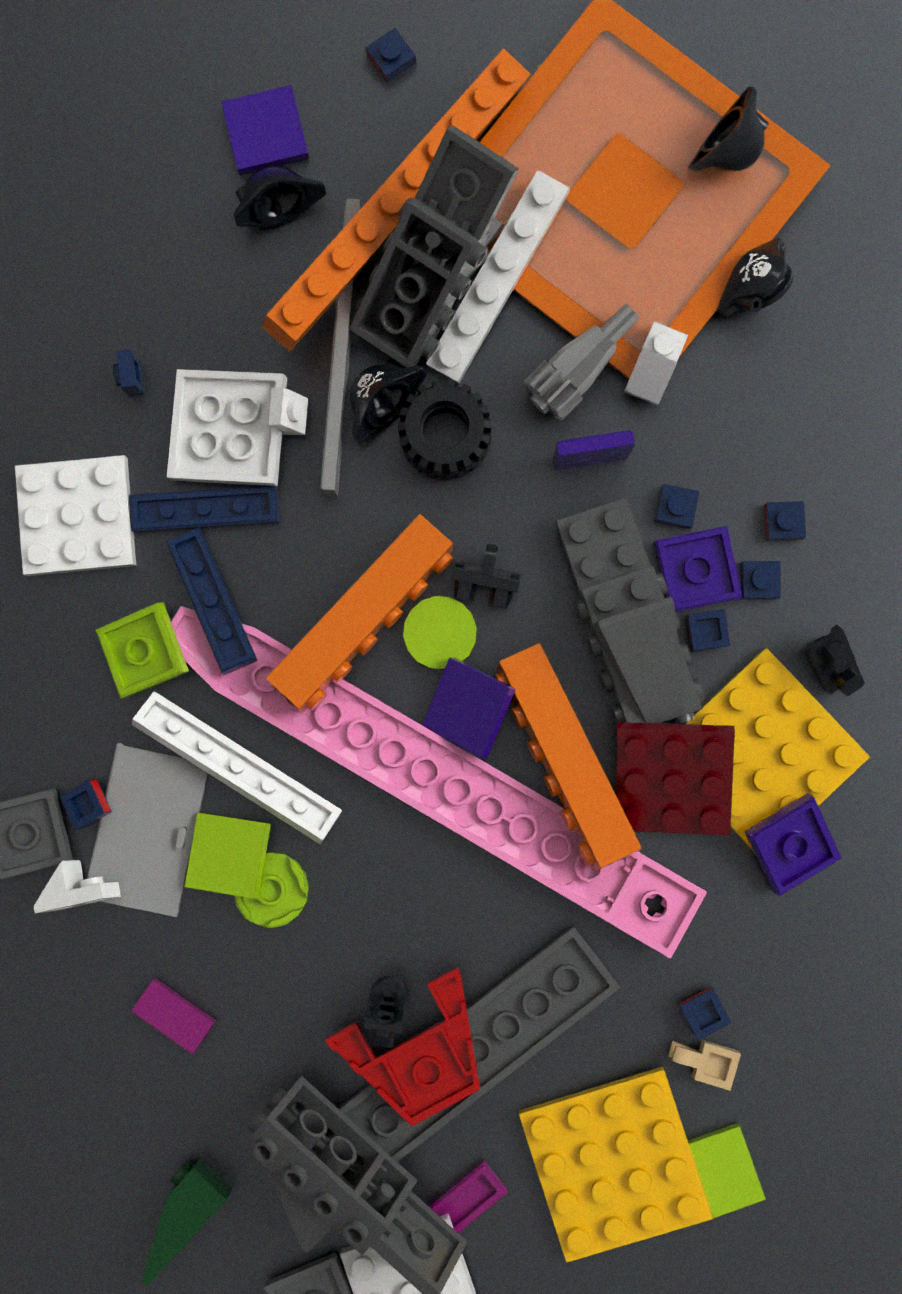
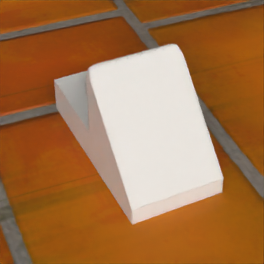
M654 321L624 392L658 406L677 365L688 335Z
M63 860L34 904V912H53L121 897L119 882L104 883L103 876L83 880L80 860Z

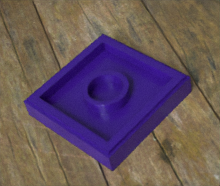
M292 85L221 101L239 175L309 158Z
M626 430L561 440L557 443L553 455L554 469L560 470L626 460L635 445L633 431Z
M727 526L655 540L653 542L659 571L664 577L668 590L665 598L672 596L675 612L743 598Z
M449 658L422 726L480 758H488L516 689L457 658Z
M809 793L744 831L772 891L778 896H781L842 858L815 798Z

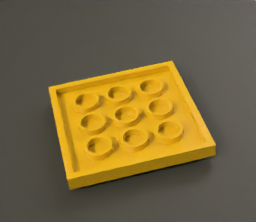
M767 648L759 652L702 706V709L694 713L695 719L684 723L734 726L731 829L752 851L753 849L744 831L807 793L815 798L819 806L870 758L860 745Z
M663 1066L519 1110V1117L566 1263L713 1219Z

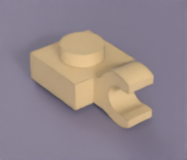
M701 1040L699 1050L672 1041L667 1056L671 1057L673 1062L693 1067L691 1077L694 1080L731 1091L741 1053L738 1050Z

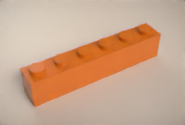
M419 514L266 677V680L301 713L307 708L311 711L314 710L326 697L327 694L324 692L326 687L333 680L339 683L350 672L352 665L349 663L358 653L365 655L378 640L375 635L384 625L390 628L401 617L403 611L400 608L407 600L411 598L415 601L428 587L425 581L433 572L436 571L440 574L448 567L453 560V557L450 555L453 552V543Z
M538 643L499 661L496 669L498 673L494 675V678L516 689L511 699L514 707L511 708L512 716L520 729L525 727L531 739L527 742L528 749L535 762L541 761L547 772V775L544 776V781L550 794L553 797L558 795L564 807L560 811L562 819L569 831H576L581 841L577 848L586 866L592 865L596 872L642 849L541 644Z

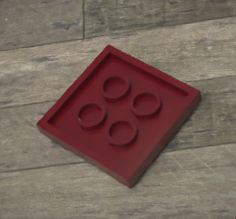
M618 722L616 797L633 831L730 835L734 726Z

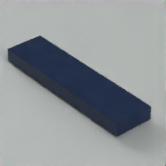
M277 486L129 495L131 531L133 533L187 530L198 527L202 529L280 523Z
M200 527L165 541L223 676L257 662L256 655Z

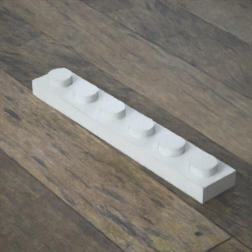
M539 170L536 171L458 307L453 319L439 340L438 348L427 361L428 367L451 380H456V383H460L570 192L569 187Z
M155 691L132 719L134 727L320 845L342 812L340 808Z

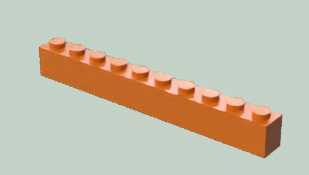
M504 48L267 313L261 327L289 352L384 246L389 235L396 229L400 220L398 218L399 212L408 198H415L446 129L454 125L477 140L517 95L531 74Z

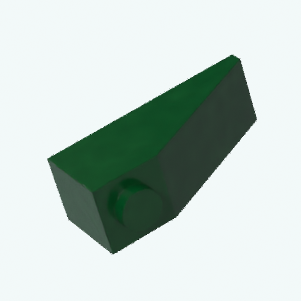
M201 1158L192 1167L185 1163L170 1179L174 1186L166 1197L141 1280L146 1287L226 1202L232 1191V1188Z

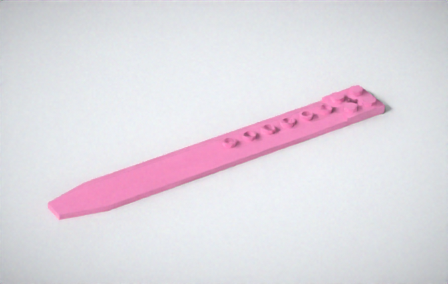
M183 606L179 608L171 624L185 662L217 693L669 959L672 958L707 891L638 851L595 872L593 866H586L580 856L577 845L581 844V841L575 830L569 831L560 813L564 809L563 807L343 679L339 683L333 680L324 690L327 694L326 697L314 710L311 711L307 708L301 713L266 680V677L292 649L254 627L242 624L258 661L223 676L195 610ZM658 895L662 898L660 905L664 907V911L662 914L655 912L653 916L647 914L648 907L645 905V901L647 898L654 899Z

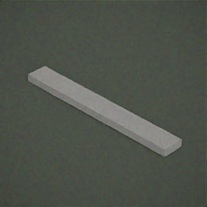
M347 198V201H345L343 228L362 208L360 199ZM357 276L336 301L320 488L325 496L338 497L352 331L349 327L354 319Z

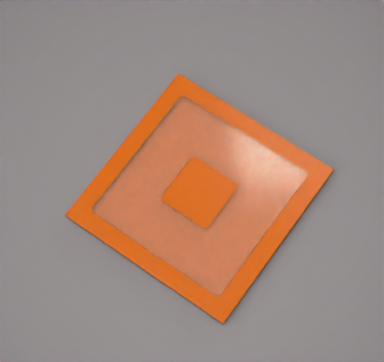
M593 0L479 142L519 168L495 216L504 226L491 242L487 251L491 252L537 170L569 187L570 192L513 291L574 338L594 325L601 328L624 304L629 305L638 314V321L615 343L617 345L616 352L608 362L610 366L629 380L653 322H658L688 335L681 351V356L716 312L730 275L738 261L750 250L774 239L831 165L757 110L769 124L764 130L765 140L762 153L752 166L741 171H726L713 166L700 171L689 170L688 166L707 136L740 96L613 0Z

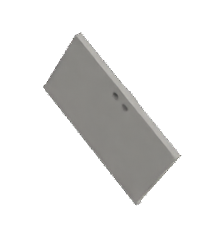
M122 743L116 744L105 798L112 812L99 821L87 879L103 876L104 883L119 882L121 897L100 902L178 917L197 812L200 813L207 783V772L183 757L125 746Z

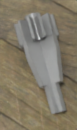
M624 304L601 328L596 325L592 326L563 346L549 360V363L544 360L523 383L528 388V391L533 394L529 398L533 405L543 414L550 411L556 419L558 418L562 421L582 401V395L592 386L616 352L617 345L615 343L638 321V314L629 305Z

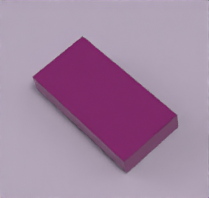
M157 978L151 981L131 1010V1012L191 1054L197 1050L216 1022L210 1015Z
M483 1159L427 1206L439 1216L449 1213L453 1229L460 1233L507 1194L508 1189Z

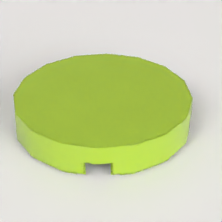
M433 596L420 601L410 610L404 622L403 638L408 652L418 663L430 669L444 670L449 658H457L464 661L470 655L476 644L477 627L472 613L463 603L451 597Z
M268 852L265 857L259 899L234 896L236 907L244 918L252 923L268 928L283 926L301 913L307 903L309 884L305 871L296 860L286 854Z

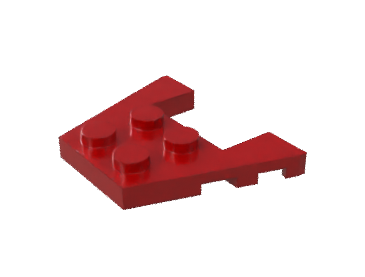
M458 966L427 982V986L445 1018L435 1025L377 1056L374 1054L357 1021L327 1036L325 1039L327 1045L333 1051L336 1050L358 1075L363 1076L376 1089V1092L411 1126L480 1090L462 977Z

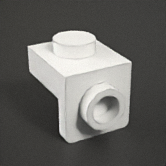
M284 387L271 388L268 425L282 430V435H305L308 398Z

